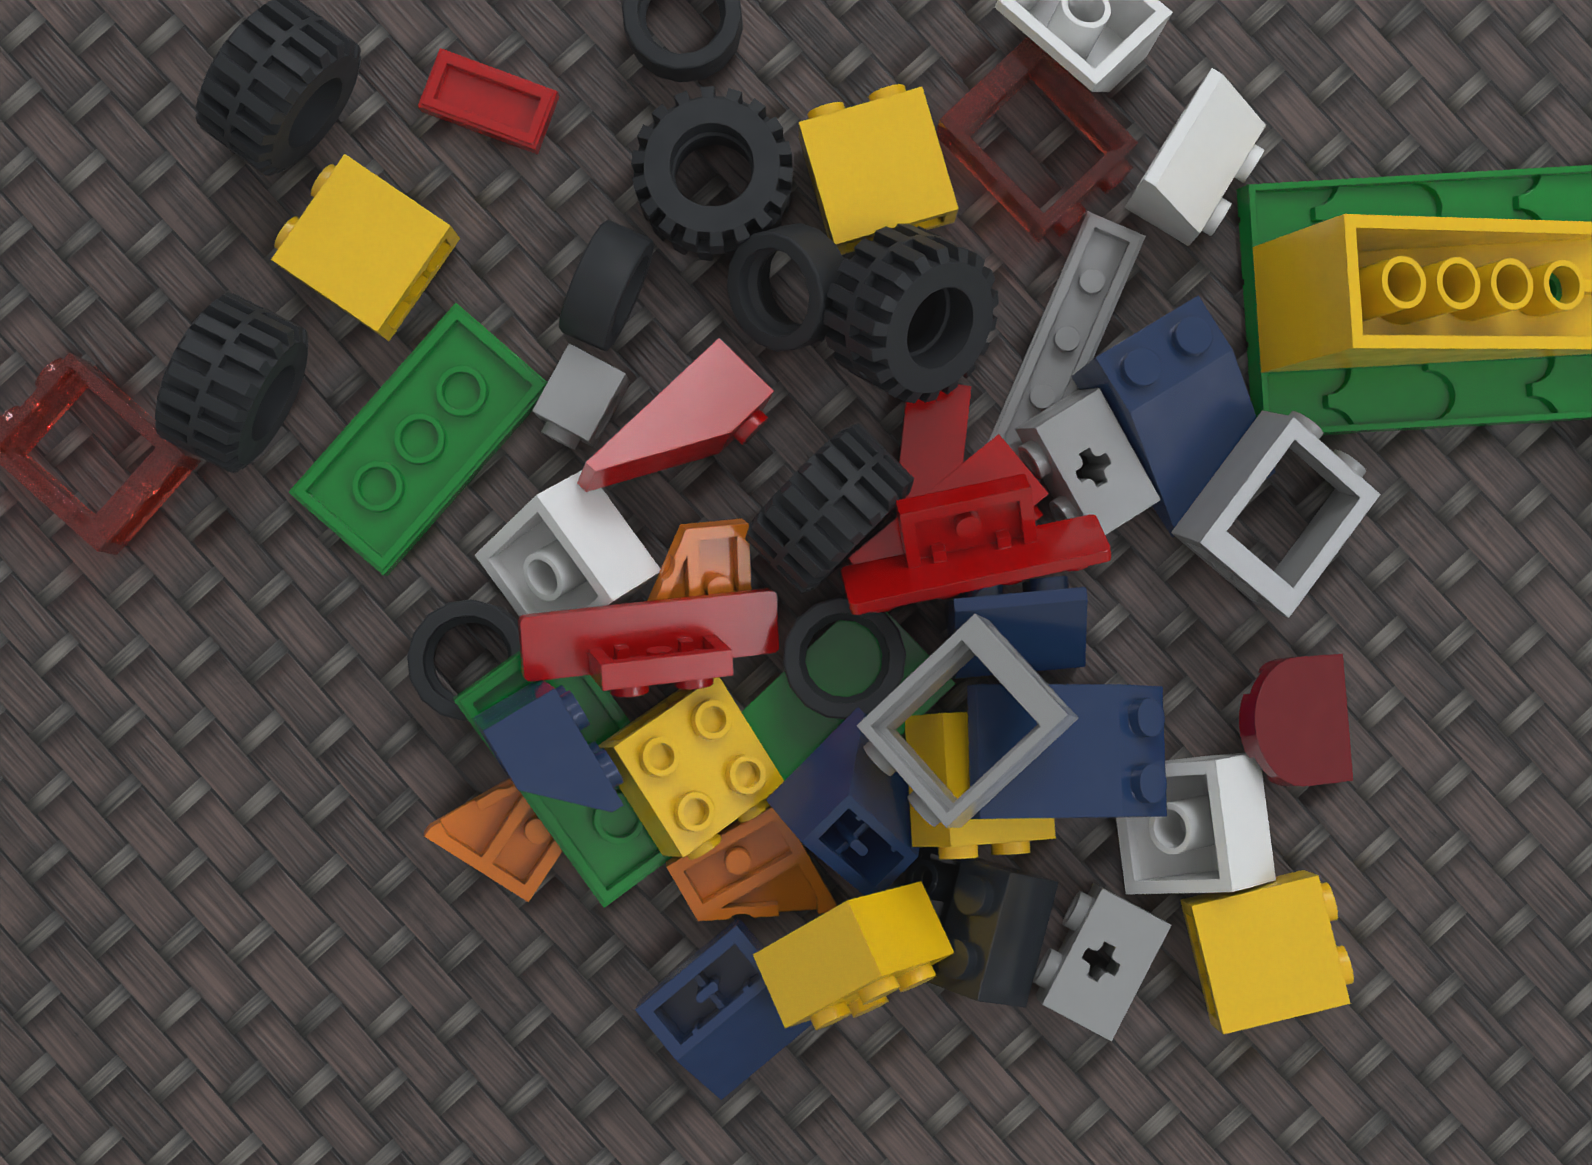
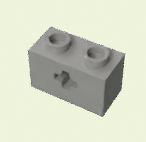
M1100 388L1076 390L1015 428L1023 443L1018 448L1020 457L1036 479H1043L1054 500L1049 503V507L1056 521L1094 514L1097 516L1105 535L1161 500ZM1080 456H1086L1088 464L1081 469L1084 479L1077 478L1075 472L1083 465Z
M1093 883L1088 894L1079 891L1072 900L1062 923L1063 926L1069 928V931L1058 952L1049 948L1035 972L1033 983L1040 986L1035 996L1042 1005L1112 1041L1171 924ZM1105 941L1103 951L1111 958L1106 968L1101 965H1095L1090 973H1088L1090 965L1082 958L1083 953L1087 948L1098 951Z

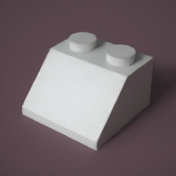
M998 0L994 7L1092 92H1110L1147 57L1173 13L1159 0Z
M1211 68L1124 207L1187 246L1195 240L1201 231L1209 236L1213 235L1232 204L1222 198L1233 178L1244 183L1264 152V149L1257 146L1255 142L1265 128V123L1222 73Z
M582 470L537 494L475 554L519 617L524 614L623 604L658 575L661 570L603 489L599 488L585 492L577 484Z
M1246 753L1165 761L1167 817L1116 818L1126 894L1235 892L1276 881L1262 768L1255 758H1249Z

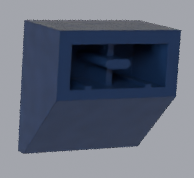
M1068 576L1029 579V582H1022L1023 592L1003 594V585L963 592L959 594V598L945 603L948 639L974 614L988 619L1035 671L1086 666L1087 589L1086 587L1069 588ZM975 655L952 679L990 676L993 673Z
M544 680L534 681L472 718L504 773L518 790L608 812H614L623 806L614 789L624 783L621 774L604 748L600 749L595 741L587 744L580 731L588 727L590 722L570 690L566 691L562 685L554 688Z
M857 707L766 801L801 843L861 894L866 896L885 891L917 859L920 847H912L910 802L907 798L909 795V785L897 771L892 776L884 773L866 754L863 746L869 742V739L857 725L867 715Z
M739 917L640 998L635 1008V1011L674 1059L720 1100L812 1025L810 1020L788 1028L784 1027L753 957V954L764 947Z

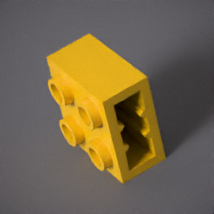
M903 84L887 86L871 93L868 96L869 102L845 108L843 102L828 103L812 109L807 114L808 119L799 122V141L828 238L837 245L842 255L855 251L854 247L864 238L873 241L875 231L885 226L894 230L897 224H910L930 230L954 223L959 208L923 87L906 91Z
M344 154L336 166L330 164L319 174L311 189V196L314 198L301 217H292L282 227L274 244L277 251L271 260L372 331L390 341L452 252L460 237L445 221Z
M720 677L713 678L714 684L710 687L678 689L598 745L600 749L604 748L617 767L624 780V783L619 785V788L663 856L681 858L687 856L689 860H693L706 854L721 842L722 837L718 832L738 819L740 823H743L764 812L770 806L766 799L784 782Z
M968 712L910 716L905 721L906 742L958 799L970 788ZM909 786L910 795L914 790ZM910 803L912 847H938L939 859L977 858L978 845L991 844V855L1030 853L1031 840L1056 839L1054 819H970L961 828H946L942 822L934 827Z
M1301 870L1276 876V881L1235 892L1206 893L1180 900L1210 1023L1222 1034L1351 1004L1346 985L1354 983L1353 969L1345 947L1343 945L1336 946L1330 922L1338 919L1337 905L1330 885L1327 882L1320 883L1319 875Z

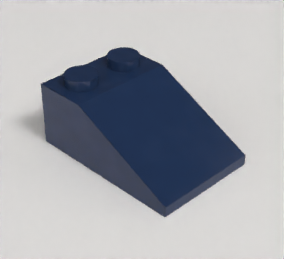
M1199 295L1095 357L1071 376L1079 390L1100 388L1161 499L1152 506L1172 538L1175 537L1171 533L1257 418L1233 349ZM1273 468L1268 477L1276 473L1275 468Z
M1003 684L967 685L970 787L1038 725L1034 718ZM1048 684L1079 719L971 819L1167 817L1163 686Z

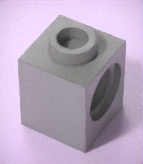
M568 344L532 410L539 419L546 422L541 432L573 450L576 449L580 440L595 448L629 386L630 380L626 373Z

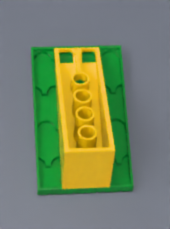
M1592 165L1248 184L1236 189L1238 217H1240L1239 236L1242 279H1244L1245 284L1243 285L1246 342L1249 345L1247 357L1250 400L1256 417H1258L1262 410L1283 415H1289L1291 411H1296L1316 423L1322 429L1323 435L1592 420Z

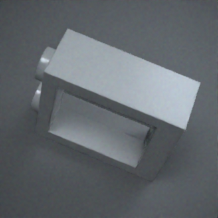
M1262 410L1171 533L1258 607L1289 618L1381 494L1362 478L1366 473V469L1357 460L1340 450L1335 449L1331 451L1319 440L1323 435V431L1312 420L1296 411H1291L1289 415H1283ZM1288 448H1290L1335 489L1273 571L1229 534L1227 530Z
M974 614L873 709L857 727L869 739V742L863 746L866 754L887 775L892 776L896 771L914 790L907 796L909 802L929 824L935 827L942 822L946 828H961L1079 718L988 619ZM976 655L1034 718L1038 725L957 799L896 729Z

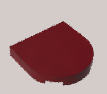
M1343 654L1278 658L1263 664L1258 671L1260 675L1254 682L1250 694H1243L1240 703L1239 729L1247 756L1255 758L1259 766L1267 774L1268 780L1280 786H1313L1353 781Z

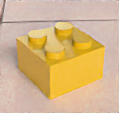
M920 881L847 900L753 954V957L784 1027L788 1028L811 1020L815 1030H819L851 1014L855 1018L888 1002L886 996L898 989L900 992H904L936 977L932 965L954 954V951Z

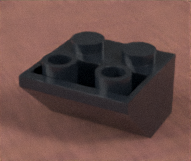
M920 847L917 859L908 868L904 886L922 882L954 951V954L932 965L936 977L927 982L975 1001L1026 1008L1059 882L981 858L939 859L938 847Z

